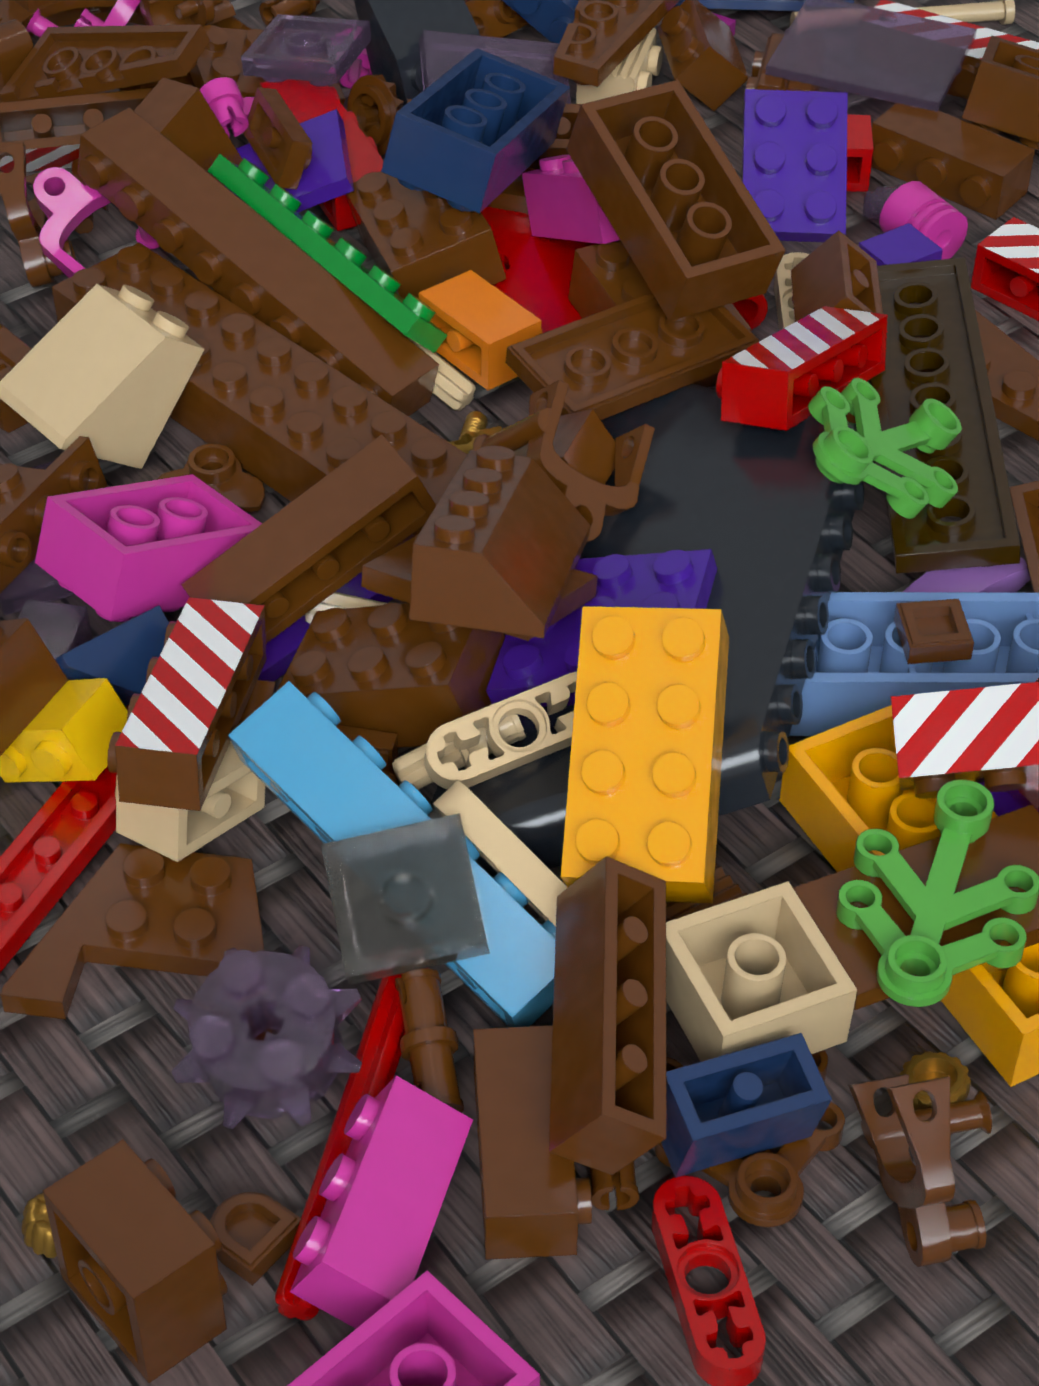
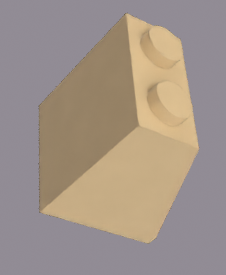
M96 284L0 381V399L62 450H66L79 436L89 437L98 459L142 469L205 349L186 335L189 326L183 321L166 312L154 311L151 308L154 299L146 293L126 284L122 286L120 291Z

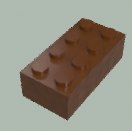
M679 80L581 104L566 150L668 320L673 321L765 294L786 250Z

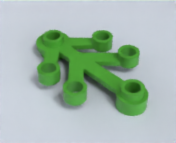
M853 378L841 393L829 386H824L808 403V409L812 416L824 425L825 432H822L813 442V451L816 456V465L826 478L835 483L857 485L864 481L886 492L887 501L893 510L908 519L915 518L928 503L934 507L943 508L958 492L956 481L945 470L935 466L931 467L903 453V451L917 447L919 450L931 454L935 450H944L961 432L962 426L958 417L945 404L935 399H926L909 417V423L881 431L877 408L881 401L876 389L865 380ZM848 413L855 416L857 432L848 427L846 419ZM873 461H876L905 477L901 478L891 473L890 471L878 466L877 464L873 463Z
M954 780L943 785L938 792L934 810V822L941 833V838L926 886L899 853L898 840L890 832L882 829H869L862 832L856 840L854 853L856 868L867 876L880 877L914 921L911 935L905 936L881 907L882 894L874 884L864 880H853L845 883L839 890L836 915L839 921L849 928L863 930L882 955L877 967L879 986L888 997L903 1005L913 1007L933 1005L948 994L952 983V975L985 962L997 968H1010L1017 965L1023 956L1027 939L1026 932L1018 922L1009 918L991 919L984 925L981 933L944 946L940 945L944 930L1000 908L1011 914L1028 913L1035 908L1039 896V876L1032 869L1021 865L1007 866L999 872L996 878L955 893L969 844L975 842L988 831L994 808L992 794L987 788L977 782ZM876 850L884 853L885 855H873L868 851ZM1008 887H1019L1026 892H1015ZM862 902L868 905L869 907L858 908L851 905L850 903ZM993 940H1005L1012 945L1001 946Z

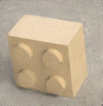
M789 881L666 922V1001L701 1062L802 1033L811 1054L847 1042L857 988Z

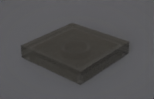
M460 813L321 844L344 970L349 985L490 954Z

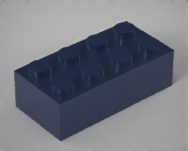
M476 48L396 112L381 172L397 178L398 182L408 189L416 191L425 190L442 197L455 209L466 212L475 211L480 214L554 143L570 86Z

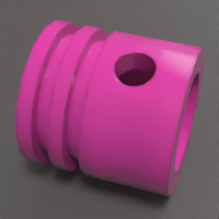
M911 181L896 189L886 200L879 219V225L883 233L910 223L943 249L941 260L950 259L962 246L968 229L966 216L920 181Z

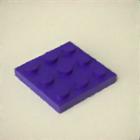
M712 549L692 551L671 550L665 553L638 555L612 554L605 557L579 559L575 569L598 576L596 597L550 626L544 638L533 637L526 641L506 634L486 689L491 704L569 673L577 672L583 606L706 609L718 569ZM576 692L570 693L567 705H575ZM545 702L540 704L542 707H547Z

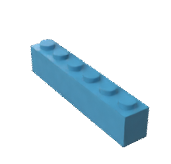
M288 681L228 735L240 760L509 1028L530 1027L553 1004L556 927L549 920L540 925L523 908L528 903L527 898L503 873L499 872L492 878L475 862L480 857V854L460 830L451 826L444 832L428 816L433 811L429 802L410 782L404 780L397 786L381 771L386 767V763L367 740L361 736L356 737L353 741L347 738L336 727L341 722L339 716L319 694L312 692L306 698Z

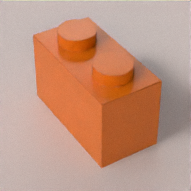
M472 270L419 292V299L436 312L431 322L448 335L436 352L487 391L519 377L505 363L507 347L542 334V320Z

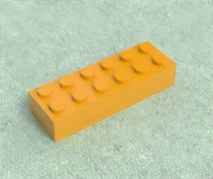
M892 705L789 745V761L786 771L782 774L779 801L836 872L855 866L856 840L866 830L882 829L890 832L898 840L899 851L941 836L934 822L937 798H916L914 789L901 790ZM993 811L992 818L997 817L998 815ZM876 850L868 851L873 855H885L884 853ZM1039 943L1024 948L1021 961L1013 967L997 968L988 963H983L952 975L950 990L941 1002L1008 1085L1012 1087L1038 1075Z

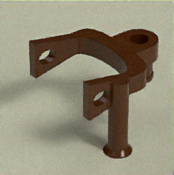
M23 142L0 148V160L5 156L13 157L14 169L9 173H3L0 169V194L4 201L10 227L19 243L27 278L33 288L54 283V277L64 275V273L44 255L39 241L40 231L48 219L37 204L35 196L31 201H27V185L33 186L34 180L39 173L26 176V146ZM108 204L101 207L109 212ZM67 239L62 250L77 261L70 239Z
M557 380L530 395L528 417L492 436L486 434L479 435L473 442V450L477 451V449L484 446H502L516 451L528 445L526 457H531L536 461L590 524L589 538L586 542L588 543L600 535L604 516L620 514L633 508L637 503L639 485L655 428L644 424L615 438V486L605 485L589 479L565 463L556 453L553 446V440L569 384Z
M908 1074L848 1085L862 1119L861 1127L870 1147L874 1149L882 1186L887 1196L898 1204L905 1244L913 1263L917 1267L946 1262L951 1259L952 1252L970 1248H984L986 1245V1227L977 1202L970 1199L960 1204L945 1206V1202H950L955 1194V1180L950 1159V1134L974 1129H981L987 1134H990L992 1131L991 1110L984 1093L978 1091L972 1100L950 1104V1077L909 1084ZM881 1087L887 1089L892 1102L891 1111L886 1116H880L876 1112L873 1101L875 1091ZM920 1091H925L931 1099L932 1107L914 1110V1096ZM909 1147H910V1150H911L912 1155H913V1157H914V1160H915V1162H916V1166L914 1165L913 1161L911 1160V1157H910V1154H909Z

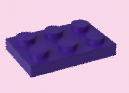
M745 89L743 102L742 182L780 241L825 242L838 230L846 236L848 92Z

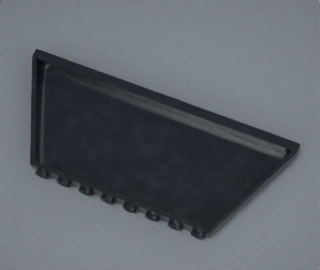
M690 384L601 420L614 441L615 438L644 424L652 426L655 430L639 485L637 503L633 508L620 514L604 516L600 535L586 543L579 559L605 557L612 554L638 555L665 553L671 550L692 551L712 549L718 569L706 609L722 610L729 634L718 816L769 801L778 772H785L789 761L788 738L792 725H798L802 718V690L805 680L813 678L815 673V646L818 636L825 634L828 628V602L831 592H837L840 587V561L843 551L850 550L852 546V520L855 511L862 510L864 505V481L857 485L839 484L829 480L820 472L816 465L813 442L825 430L824 425L819 423L812 414L787 431L721 421V400L717 396L716 389ZM847 421L848 427L857 432L856 423ZM615 468L605 485L615 486ZM567 705L563 710L548 715L551 734L558 733L554 728L557 718L574 711V705ZM518 715L526 738L511 744V746L525 747L536 740L537 729L528 717ZM571 746L468 788L549 869L562 865ZM493 753L488 755L490 760L497 758ZM438 785L430 803L433 811L428 816L445 832L451 825L435 809L433 803L448 789ZM481 856L475 860L492 878L498 874Z

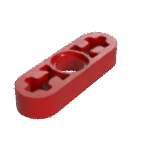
M693 1176L674 1177L664 1182L655 1193L651 1225L694 1368L698 1375L712 1386H747L757 1378L761 1371L766 1336L721 1198L716 1189L701 1178ZM687 1207L692 1216L699 1217L697 1241L688 1244L689 1232L685 1220L681 1214H674L675 1208ZM709 1266L720 1270L727 1277L729 1284L719 1293L703 1294L691 1288L685 1277L694 1268ZM726 1316V1330L730 1343L733 1347L742 1348L741 1357L728 1358L724 1348L716 1347L717 1320Z

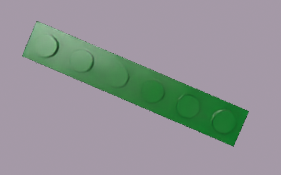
M218 155L208 169L210 174L405 336L433 353L437 351L448 335L431 322V319L436 314L433 309L411 293H408L405 299L400 297L396 293L401 286L400 282L375 264L370 271L366 269L362 264L367 256L342 237H340L337 243L333 242L329 237L334 229L309 210H307L304 216L299 214L297 209L302 203L279 185L275 184L271 190L266 187L265 184L270 177L256 165L245 158L237 165L223 155Z

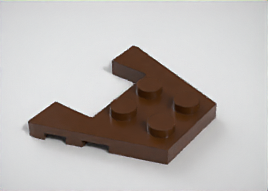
M120 843L5 983L0 994L4 1012L66 1020L84 964L87 962L221 978L209 1017L211 1038L274 1046L276 1038L274 1015L252 859L193 852L179 862H176L145 846Z

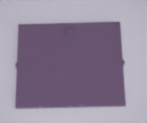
M806 0L789 29L785 30L783 39L766 65L765 74L938 112L956 75L960 74L962 70L961 65L976 38L977 29L840 0Z

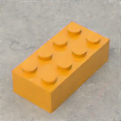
M582 607L561 878L567 887L571 886L607 856L666 881L667 902L713 903L729 652V634L721 609Z

